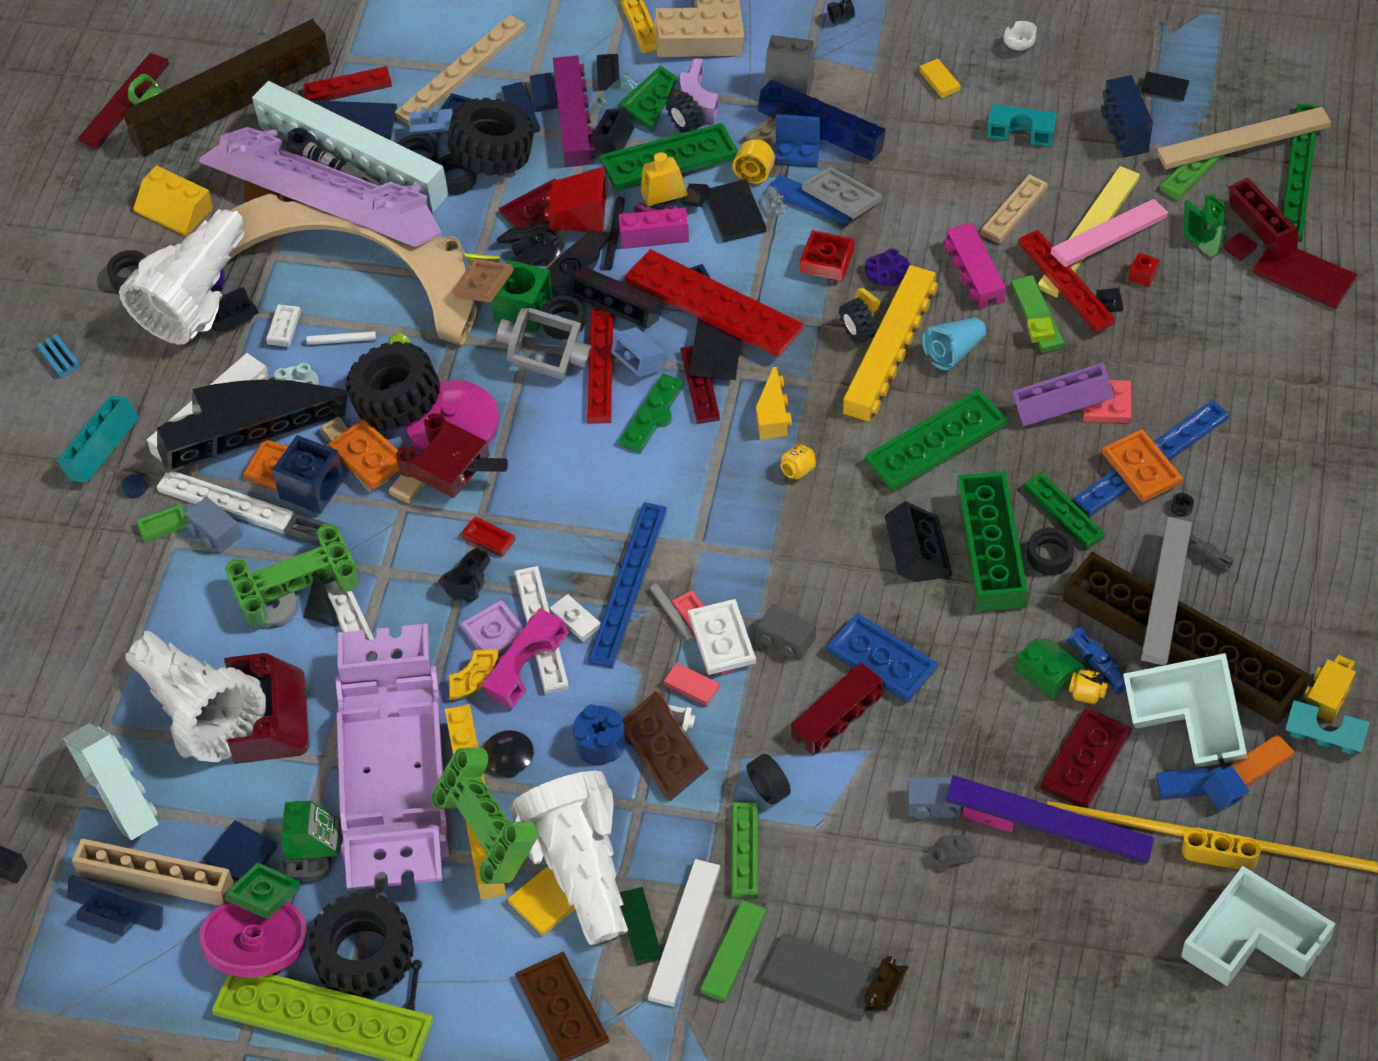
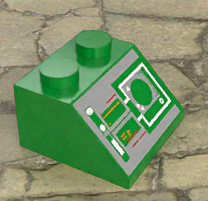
M312 801L285 802L281 830L285 860L337 856L340 819Z

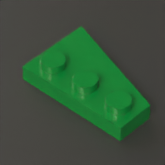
M660 65L619 103V109L625 108L630 117L652 132L676 84L677 77Z

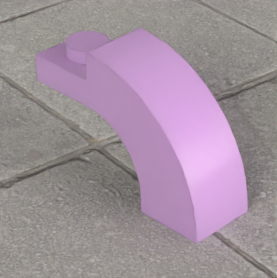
M694 58L692 67H688L687 73L681 72L680 93L684 91L689 93V96L692 95L694 97L693 100L698 102L697 106L702 109L700 112L704 115V122L714 124L719 110L718 94L708 92L700 86L703 77V59Z

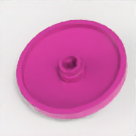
M461 380L439 382L440 392L435 405L432 404V409L429 413H424L422 419L419 421L415 420L411 422V425L405 427L410 442L421 453L430 444L426 438L424 420L432 413L441 414L446 421L486 440L489 444L498 430V408L493 397L484 388L474 383Z
M226 902L214 909L204 920L199 934L201 952L212 967L223 973L238 977L269 975L286 968L302 954L307 943L306 921L299 909L289 902H286L268 920L237 905Z

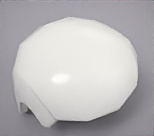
M1028 21L1015 22L1012 29L1006 28L1004 43L1012 50L1024 51L1029 49L1036 41V25Z

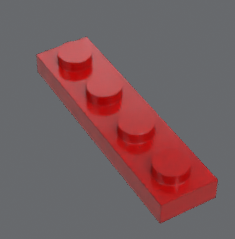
M384 66L303 84L307 100L330 101L392 87L388 68Z

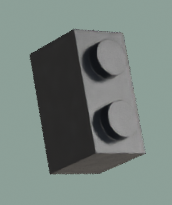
M606 109L591 137L599 155L625 148L634 130L626 109Z

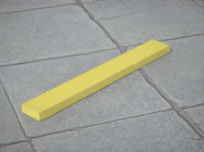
M1119 166L1069 239L1112 219L1138 182L1140 174ZM1085 258L1069 266L1076 272ZM1044 274L1038 283L1039 290L1058 298L1061 293Z

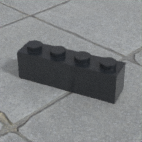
M583 267L571 274L567 295L644 328L659 320L663 300L587 267Z

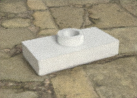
M278 304L266 338L267 344L290 347L301 314L300 307Z
M569 594L549 608L550 613L563 619L566 627L582 642L600 628L601 623Z

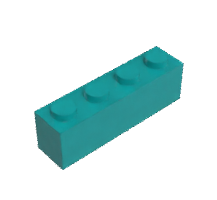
M110 395L56 460L70 481L87 483L139 419L137 412L127 397Z

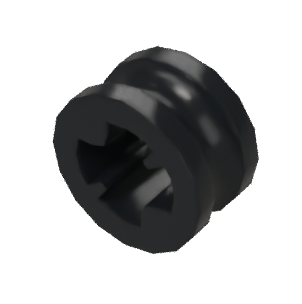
M1178 493L1173 496L1171 504L1173 514L1179 517L1190 515L1194 505L1193 498L1186 493Z

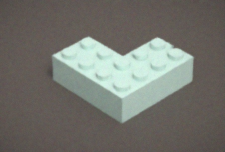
M1226 654L1123 674L1132 720L1136 729L1186 719L1196 768L1220 764L1219 759L1222 758L1225 763L1248 759Z
M88 723L63 737L86 782L97 789L123 835L133 840L158 825L155 819L158 813L151 802L148 803L144 799L143 795L146 794V791L139 780L136 781L132 777L133 767L129 760L118 752L121 746L114 735L111 736L109 732L106 733L99 726L96 727Z
M1242 866L1184 942L1181 957L1225 986L1230 984L1256 948L1303 977L1316 960V956H1319L1330 941L1335 923Z

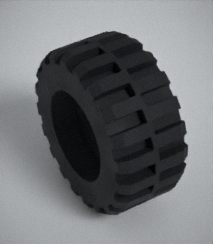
M478 98L472 99L470 102L466 101L461 104L452 114L447 140L448 150L452 157L454 156L455 161L462 163L464 168H470L475 173L480 174L482 172L490 176L492 174H497L498 176L505 173L511 174L516 169L522 168L529 160L534 126L529 116L521 108L514 107L510 102L505 103L501 99L491 100L490 98H483L482 100Z
M396 341L393 344H381V347L378 348L373 347L369 349L367 354L363 353L359 357V361L354 362L351 366V371L348 372L345 384L346 391L357 415L361 420H366L372 427H378V429L387 430V428L392 430L399 429V426L404 425L407 427L411 425V422L419 421L423 418L424 413H429L432 409V404L435 405L440 392V381L428 354L419 346H414L408 342L402 344V342ZM403 381L391 389L383 390L395 382Z
M358 892L350 893L351 897L344 899L341 896L335 899V904H327L323 908L324 913L322 915L317 914L313 921L315 926H312L309 931L310 940L308 941V948L315 972H317L322 984H327L328 989L339 990L340 992L365 998V995L371 994L373 998L379 996V992L384 989L388 992L394 988L393 983L395 981L399 983L405 977L404 971H408L412 963L411 957H413L414 952L413 940L407 918L403 912H400L397 904L394 902L389 903L388 898L382 895L375 898L374 893L365 892L364 896H359ZM372 931L385 938L381 949L369 958L349 960L337 954L340 944L354 933Z

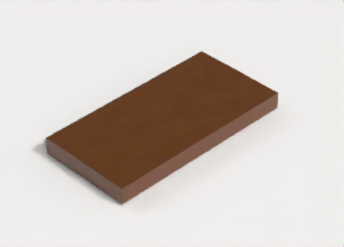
M653 692L623 718L624 731L627 738L667 800L672 801L709 769L659 692Z
M564 951L515 973L516 979L558 1061H571L609 1043V1038Z

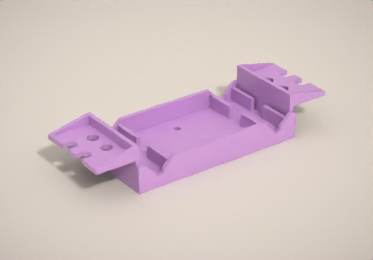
M428 623L401 626L402 634L398 638L390 636L389 627L377 628V636L371 641L365 639L364 630L338 632V671L340 676H335L339 707L337 710L339 797L343 833L341 853L346 868L347 891L375 888V879L380 874L388 877V886L402 885L401 876L407 871L414 874L415 883L443 881L441 857H449L447 809H436L432 803L433 789L444 772L439 679L436 666L430 665ZM396 651H400L403 654L398 659H393L391 656ZM369 654H376L378 656L375 661L366 660ZM420 764L421 767L415 768V765Z

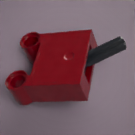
M432 413L424 420L426 438L430 444L420 456H418L417 450L412 446H403L396 452L398 469L402 476L413 477L452 498L456 497L476 471L506 472L508 470V460L506 458H488L490 455L486 440L446 421L438 413Z

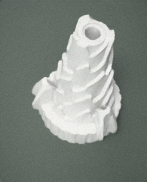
M218 209L208 222L204 220L198 229L188 235L180 244L170 245L142 259L139 262V268L134 270L119 290L120 300L127 309V312L151 334L172 344H186L198 332H207L213 324L218 311L219 301L222 298V294L219 291L211 292L210 289L220 278V271L231 259L228 255L244 236L245 232L241 229L244 225L243 217L237 211H221Z
M144 631V635L126 653L127 663L145 679L151 688L150 692L163 705L162 709L172 718L173 724L170 728L175 747L184 758L193 756L198 761L219 762L230 758L232 755L228 746V739L253 736L254 723L259 718L265 717L266 697L260 687V681L257 678L244 674L239 669L224 667L215 670L206 661L201 663L192 655L187 656L171 642L167 645L150 631Z
M596 770L567 775L541 784L517 797L512 803L511 808L514 822L531 821L536 825L538 832L537 840L527 856L532 860L533 864H539L544 856L549 869L554 872L558 885L566 894L569 905L574 904L583 933L590 945L613 939L628 932L620 908L623 905V901L615 881L616 871L611 857L614 855L608 836L611 834L613 794L608 787L604 773Z

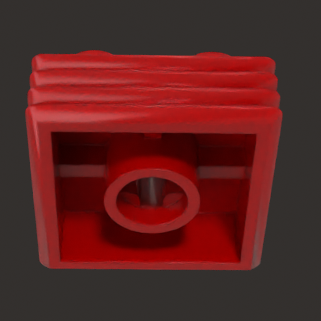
M812 230L799 261V271L809 275L842 281L855 250V240Z

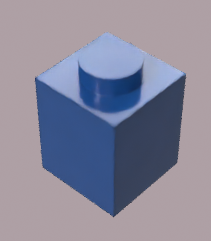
M1233 766L1223 770L1221 767L1212 770L1207 775L1209 779L1201 785L1218 811L1237 804L1250 792Z

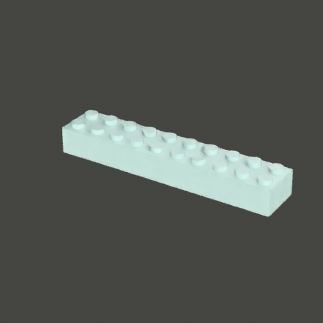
M267 81L252 97L259 126L264 131L275 129L278 132V137L284 140V136L292 129H305L309 133L310 139L319 148L340 157L343 165L350 163L381 184L393 182L406 187L419 184L421 186L420 193L427 195L426 205L432 213L447 198L448 190L442 165L270 81Z

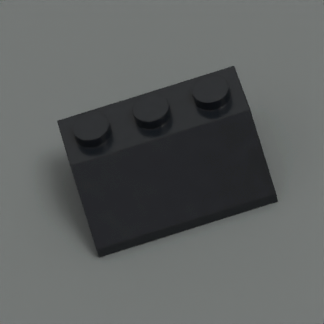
M904 501L885 515L886 529L890 537L891 550L894 554L898 575L913 582L947 578L953 575L937 515L907 501Z

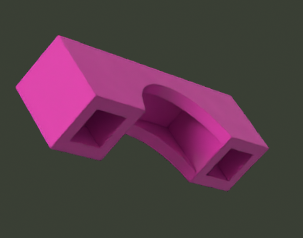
M540 608L535 615L529 618L526 627L515 637L511 647L500 657L497 666L486 676L482 684L490 699L511 710L526 692L520 677L523 665L530 657L537 653L556 651L569 633L563 619Z

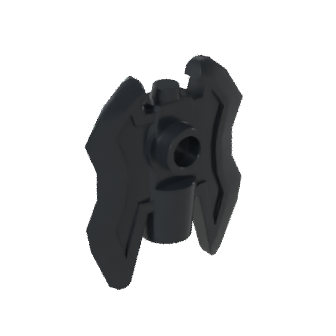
M536 221L531 226L525 228H512L497 238V242L500 244L511 243L515 257L510 260L528 265H533L544 259L554 260L561 254L564 248L563 242L554 243L557 241L556 235L551 233H554L556 230H549V223Z

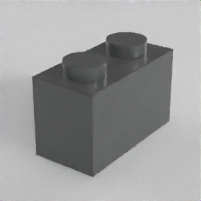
M772 605L757 625V637L764 645L772 646L788 657L801 660L816 639V625Z

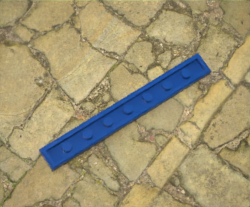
M1211 400L1153 442L1170 461L1228 420L1229 413L1214 400ZM1114 469L1074 497L1073 503L1090 518L1131 488Z
M643 502L590 653L589 664L612 669L614 667L667 513V507Z

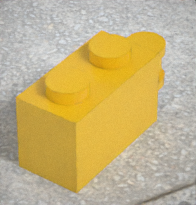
M1338 654L1334 662L1327 659L1323 668L1318 667L1313 678L1315 684L1313 687L1308 686L1303 700H1306V704L1319 707L1317 717L1333 723L1353 685L1356 671L1352 669L1355 661Z

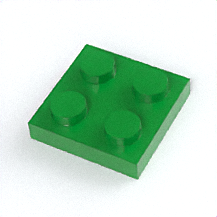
M257 863L225 892L226 901L268 920L300 890V881Z

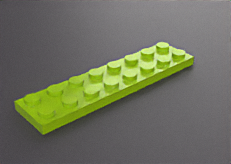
M227 974L212 1009L213 1015L385 1061H419L434 1022L432 1015L273 974L258 977H238Z

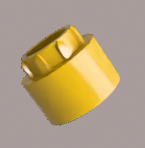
M763 140L746 141L740 146L732 164L733 171L741 180L746 179L750 184H760L768 178L775 163V154L770 145Z

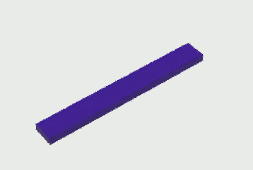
M955 775L951 778L945 800L947 802L1147 864L1150 859L1154 837Z

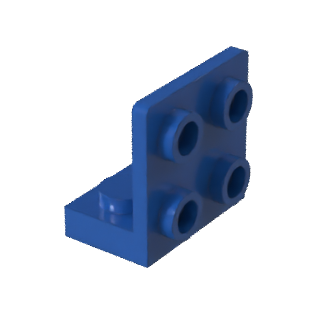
M776 115L774 164L818 167L820 118Z

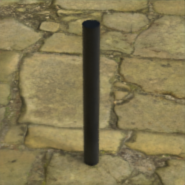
M617 197L610 240L608 241L604 262L606 270L613 268L620 231L619 214H623L625 198Z

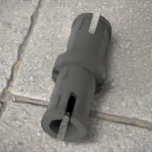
M1190 535L1187 549L1202 557V561L1206 563L1209 561L1224 572L1230 569L1228 565L1232 566L1233 558L1218 551L1215 545H1208L1195 537V535Z

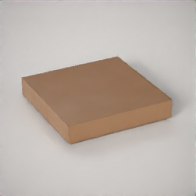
M475 259L452 292L458 298L491 303L514 269L511 264Z

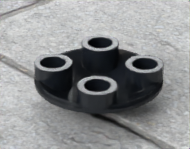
M506 730L494 734L484 746L488 754L487 766L492 771L504 774L508 778L516 777L520 771L524 770L531 763L534 756L531 740L525 734L514 730Z

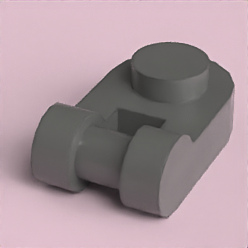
M285 857L283 858V866L286 868V872L283 874L300 882L323 880L330 872L327 857L285 860ZM303 866V870H296V868Z

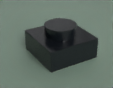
M1119 288L1096 290L1097 299L1109 312L1123 311V302Z

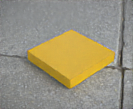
M548 867L508 898V903L542 937L575 911L574 904L569 905L566 894L558 885L554 872Z

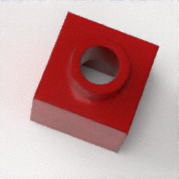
M1138 252L1130 267L1128 280L1150 287L1158 273L1160 260Z

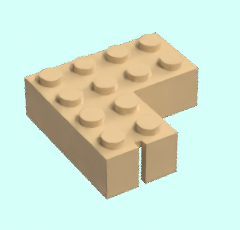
M693 0L694 8L655 9L654 30L657 57L743 56L745 37L740 0Z

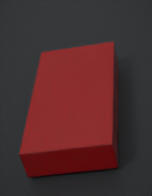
M476 516L461 533L463 539L502 558L516 541L515 535Z

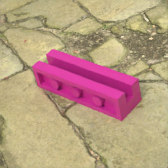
M973 223L947 229L944 247L947 253H951L955 269H959L963 285H967L971 301H975L979 310L987 308L988 300L993 299L996 305L1005 303L1006 287Z

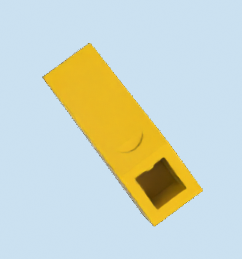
M773 367L756 406V422L760 440L788 436V427L792 426L791 414L785 410V408H788L787 394H782L784 379L783 376L778 375L777 367Z

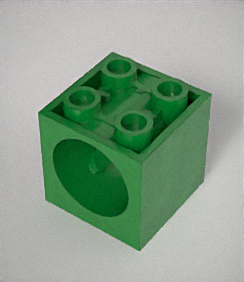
M507 259L505 263L511 264L514 270L491 302L490 311L493 312L494 322L500 324L501 320L504 319L516 323L522 308H532L541 311L543 305L553 298L550 270ZM529 320L526 331L537 333L541 323Z

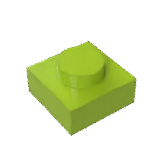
M1050 316L1027 319L1031 343L1055 339Z

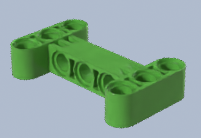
M325 524L318 529L317 535L320 547L256 572L250 573L246 562L242 559H233L226 564L225 571L229 585L249 626L259 627L266 622L267 613L264 603L311 586L314 576L319 575L321 581L334 577L338 587L343 591H352L357 588L359 578L356 565L339 529L335 525Z
M458 748L433 789L432 803L436 809H459L487 852L479 869L481 881L484 884L510 883L537 840L538 832L536 825L531 821L509 822L481 779L488 765V754L484 748Z

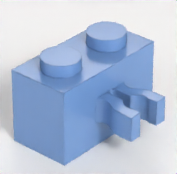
M433 106V111H425V107H421V112L409 113L410 135H426L436 145L447 144L453 114L452 109L438 110V106Z

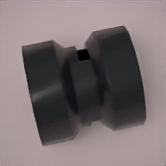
M841 0L839 3L831 2L827 4L828 15L833 24L841 22L844 18L848 20L855 17V10L851 0Z

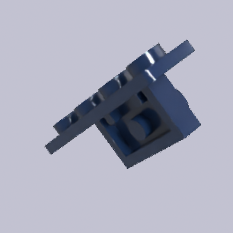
M71 875L68 878L67 897L84 904L77 911L78 921L122 937L136 923L155 930L162 928V906L75 875Z

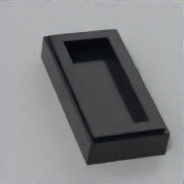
M618 53L596 55L599 91L620 90Z
M1147 71L1141 92L1184 101L1190 80Z

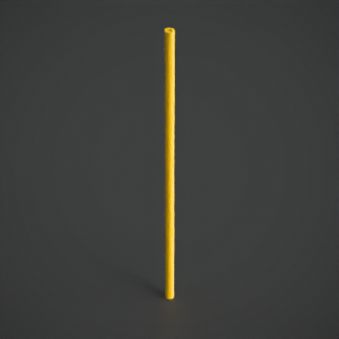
M1047 802L1048 805L1103 822L1184 837L1185 832L1192 828L1057 802ZM1256 840L1259 842L1263 852L1378 873V862Z

